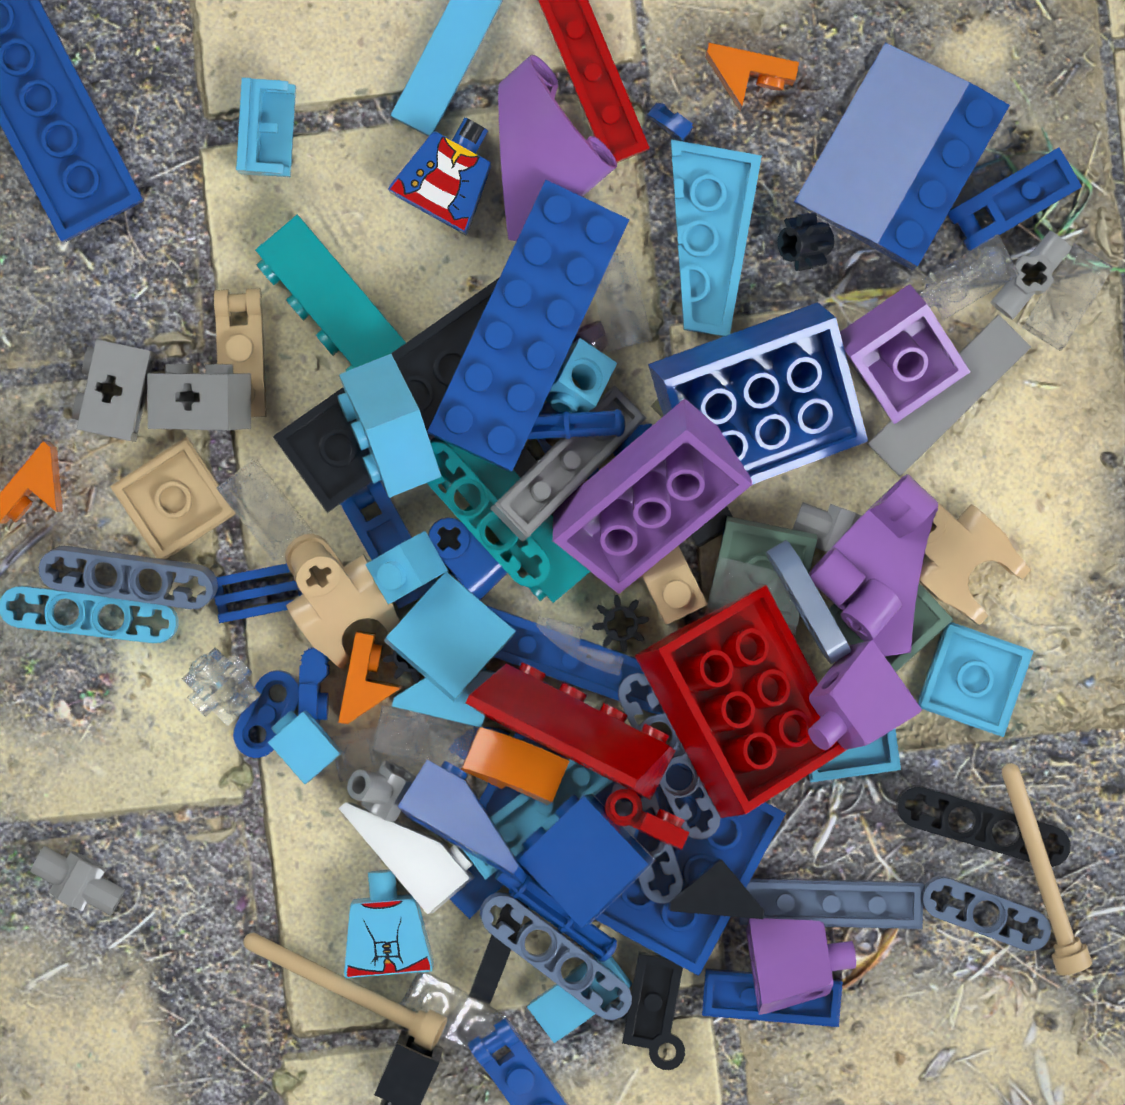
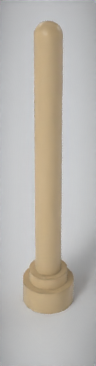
M1013 763L1006 764L1002 768V777L1057 942L1053 945L1055 952L1052 954L1057 974L1071 975L1081 972L1092 965L1088 947L1086 944L1081 943L1079 937H1074L1020 769Z
M249 933L244 938L243 943L247 950L408 1029V1035L415 1038L414 1043L432 1051L439 1041L446 1026L447 1017L431 1009L428 1012L419 1010L416 1013L256 933Z

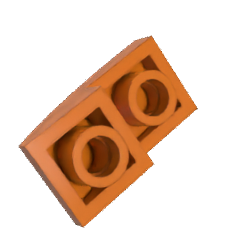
M479 727L461 770L501 789L507 786L543 804L549 805L554 800L570 761L514 737Z

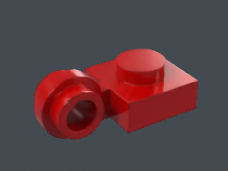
M618 789L607 798L605 811L607 816L616 825L631 826L679 850L683 849L690 833L681 828L685 820L662 809L658 810L656 816L642 811L640 797L629 789ZM620 799L629 800L633 805L632 813L628 816L618 815L615 811V803Z

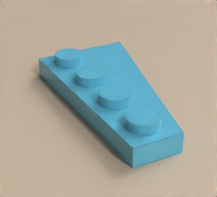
M671 140L683 329L724 337L729 335L731 331L762 155Z

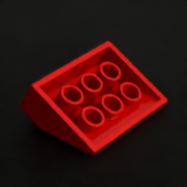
M762 585L682 627L635 655L720 818L749 813L846 751L838 741L829 749L823 750L815 745L809 737L808 729L821 718L809 701V696L818 685V682L767 585Z
M523 662L519 669L505 664L468 696L465 704L487 718L649 800L652 799L676 751L666 744L669 738L667 734L645 723L641 731L625 724L628 717L627 714L603 703L600 710H597L584 703L587 694L563 682L558 690L543 682L546 677L545 673Z

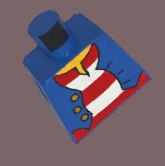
M464 117L452 140L433 131L388 188L390 194L466 236L470 230L491 170V162L476 154L488 130Z

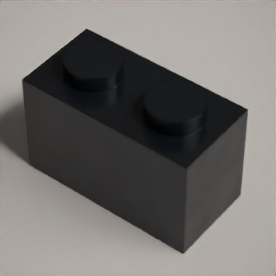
M401 1030L374 1093L375 1096L382 1098L380 1105H421L440 1063L443 1048L436 1045L430 1051L414 1043L415 1038L408 1035V1032Z

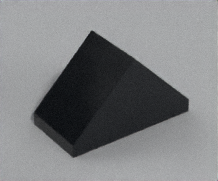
M717 859L684 887L669 902L668 910L673 912L763 919L764 909L722 859Z

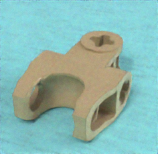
M938 503V511L935 514L930 530L919 583L937 600L950 605L977 625H981L989 615L970 594L968 583L974 568L983 562L995 561L1011 575L1021 580L1026 577L1031 569L1013 548L1007 535L977 507L971 504L956 520Z
M304 534L295 538L288 545L285 552V561L302 595L288 603L286 607L311 645L326 655L336 666L343 668L350 663L351 658L346 653V648L342 644V636L346 628L353 622L365 618L375 619L389 633L400 622L393 602L389 605L387 604L365 564L369 560L364 554L344 566L327 541L319 535Z

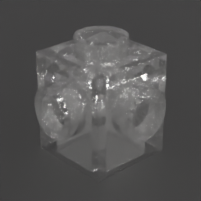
M215 647L208 654L198 657L191 664L189 672L181 678L193 691L187 696L188 700L205 717L213 712L226 726L230 725L261 695L247 680L252 671L238 656L233 653L227 659Z

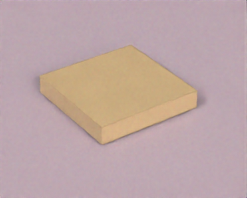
M185 437L110 486L158 559H169L238 514L189 437Z

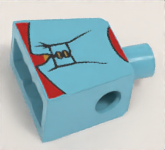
M391 870L368 872L370 897L353 899L350 904L344 968L345 978L432 971L434 958L420 905L411 894L397 895L396 876Z

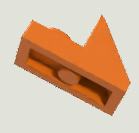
M713 43L708 44L705 57L739 111H741L749 77L757 78V86L782 91L784 84L793 86L799 66L797 61Z
M43 441L0 492V524H6L10 519L16 523L32 505L33 501L28 498L32 492L56 512H63L57 447L51 442Z
M357 631L355 633L338 723L349 724L403 687V685L368 679L369 671L378 672L383 647L382 645L375 644L376 634L364 631Z

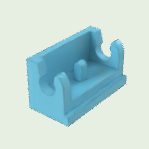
M241 79L236 170L240 174L291 177L296 85L281 80Z

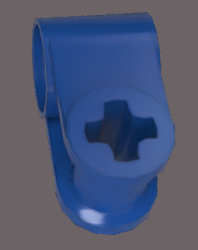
M450 517L442 518L436 521L430 528L428 536L443 563L451 570L450 573L479 600L508 574L459 520ZM444 526L447 530L457 527L460 530L456 537L460 543L458 548L453 550L450 546H447L442 550L437 546L441 539L437 532L441 527Z

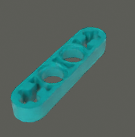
M432 442L431 446L435 454H441L443 451L447 453L449 458L445 461V466L453 475L458 467L466 475L455 480L446 493L439 487V484L447 481L442 475L440 478L427 482L430 488L514 581L525 587H534L543 583L549 576L551 568L550 559L546 552L531 535L525 539L528 545L520 549L529 558L534 557L536 554L541 558L542 562L538 566L541 575L536 579L530 574L524 578L521 577L517 572L522 566L521 562L514 555L511 556L509 562H506L501 556V553L511 549L519 538L512 533L511 539L506 544L498 546L489 542L485 534L487 524L491 520L499 518L490 509L498 499L451 447L444 443ZM463 484H473L481 492V502L472 511L462 510L455 503V491Z

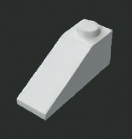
M345 802L339 807V810L427 914L434 913L474 878L468 870L473 865L472 861L456 845L449 848L441 840L399 822L386 821L370 813L366 808L354 803Z

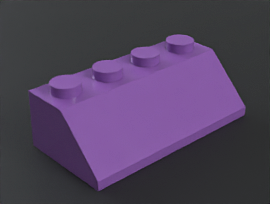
M683 399L575 490L553 512V542L620 594L752 486V479L718 426L690 402Z

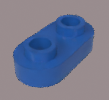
M275 670L263 675L256 683L235 725L233 733L235 745L244 755L252 758H261L274 751L268 743L276 736L271 727L291 710L295 712L298 706L299 682L292 674L282 670ZM279 684L285 687L287 696L284 701L278 702L272 699L270 690L273 685ZM259 725L265 729L266 738L263 742H255L251 739L250 730L253 726Z

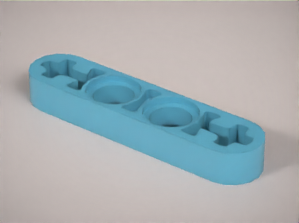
M30 586L13 587L7 590L0 599V615L7 624L17 628L146 643H162L171 639L179 626L178 615L171 606ZM21 593L25 595V602L40 605L43 604L41 595L49 596L44 609L46 624L39 623L42 613L28 612L24 613L22 620L17 619V611L9 608L10 601L18 600ZM62 599L74 601L79 608L78 618L71 625L59 623L54 616L55 605ZM108 604L118 605L124 613L123 625L117 630H108L100 623V611ZM132 605L140 607L137 616L141 617L154 616L155 609L161 610L162 618L169 620V627L161 629L159 636L153 635V628L151 626L138 624L136 625L137 634L129 633L134 620Z

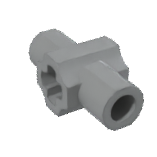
M1050 230L1029 256L1023 255L1012 264L1008 270L1011 278L990 303L1006 317L1013 320L1034 294L1040 295L1051 286L1054 281L1052 272L1070 252L1072 247L1059 235ZM1035 265L1041 271L1037 275L1041 282L1040 284L1034 282L1027 286L1022 281L1026 274L1021 272V268L1028 269Z
M803 502L793 530L817 534L815 548L828 552L862 515L830 504L828 511Z
M383 761L377 773L366 770L353 772L348 781L347 789L351 798L362 801L361 805L370 813L386 821L395 822L401 812L398 805L416 777L395 763Z
M44 846L30 870L34 875L53 884L49 893L56 897L57 900L81 911H84L87 905L90 904L111 916L125 892V889L103 878L107 870L106 868L102 867L95 860L71 851L66 858Z

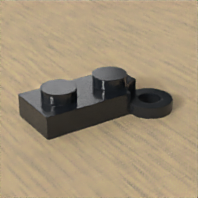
M639 951L631 990L632 1001L626 1016L622 1044L648 1048L649 1057L657 1068L672 1070L677 1068L685 1057L683 1041L677 1035L671 1033L683 967L661 955ZM664 1043H670L676 1049L675 1056L669 1060L662 1059L658 1054L659 1047Z

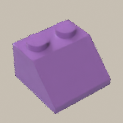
M910 284L840 331L846 356L894 424L970 373L967 365L928 304Z

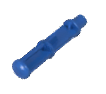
M620 409L603 412L570 413V411H565L558 414H539L528 439H571V437L612 435L621 437L626 426L625 416Z
M498 871L495 879L509 889L511 897L517 898L554 925L560 933L566 934L596 956L598 961L604 962L614 954L617 948V940L614 937L608 936L592 923L581 929L550 894L531 879L529 874L526 873L527 878L521 884Z

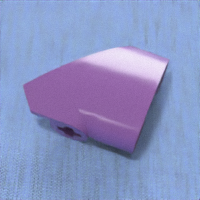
M530 55L499 83L498 88L503 196L508 240L517 241L545 180L584 197L586 193L617 167L616 159L607 146L594 136H589L585 140L554 99L558 88V80L550 67L536 55Z
M909 474L903 476L879 498L809 572L815 586L843 611L841 617L848 627L864 642L873 640L885 657L911 653L919 579L935 514L938 511V502Z

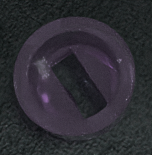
M599 320L580 327L572 342L573 344L581 338L591 346H596L597 350L603 353L607 347L608 339L605 329Z

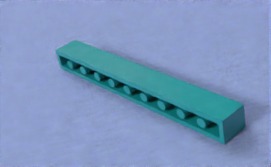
M298 214L255 249L262 258L256 266L273 285L281 280L292 293L286 301L303 321L311 316L322 329L316 334V337L333 356L340 350L351 363L345 371L389 355L406 343ZM435 437L430 441V443L440 442L451 447L498 500L520 479L514 470L512 472L506 471ZM443 451L441 454L437 455L434 453L441 475L447 480L441 484L447 491L455 480L465 476L466 473L458 467L453 475L445 466V461L449 457ZM463 484L455 491V493L459 491L470 504L464 509L465 511L474 510L481 502V492L473 484ZM550 515L531 534V537L540 545L550 559L551 568L549 576L538 586L528 588L539 601H542L547 596L554 603L591 571L553 542V516ZM495 518L487 524L499 539L494 545H504L511 539L513 532L500 518ZM518 539L516 544L511 549L501 553V556L506 562H509L511 556L514 555L521 562L525 571L536 579L541 575L538 566L542 560L537 554L532 558L527 557L520 548L528 545V542L526 540L522 542Z

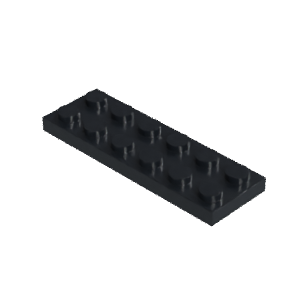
M499 278L391 353L420 410L426 431H428ZM343 387L273 436L278 446L326 513L332 511L372 482L362 458L370 455L369 449H360L351 427V423L356 422V419L347 422L337 397L345 393ZM428 434L430 441L435 438L434 436Z

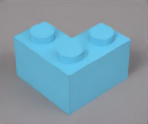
M392 354L339 374L345 393L337 397L347 422L356 419V422L351 423V427L360 449H369L370 455L362 458L372 483L381 481L390 498L440 478L441 474L420 410Z

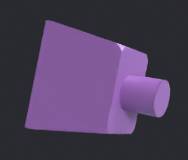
M873 640L849 645L851 653L832 665L809 696L811 705L821 718L808 729V734L813 743L823 750L829 749L836 741L846 750L866 746L922 711L919 704Z
M751 918L748 921L746 936L759 1015L830 994L833 987L832 971L856 968V954L853 941L827 944L825 926L821 921Z

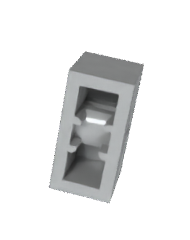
M96 339L95 347L87 348L83 360L82 374L88 375L85 392L77 393L73 405L72 419L78 420L76 429L136 442L147 396V373H152L156 353ZM113 377H116L115 383L117 386L122 387L121 396H113L111 403H108V395L102 392L103 384H111Z
M165 364V373H147L148 429H251V373H233V364H205V373H193V364Z

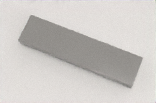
M997 315L959 353L970 373L896 424L890 421L867 445L898 476H901L1031 346L1000 315Z
M615 385L598 401L596 407L589 412L615 411L620 409L625 416L626 422L625 431L621 437L612 435L571 437V439L561 438L490 508L522 542L646 419Z

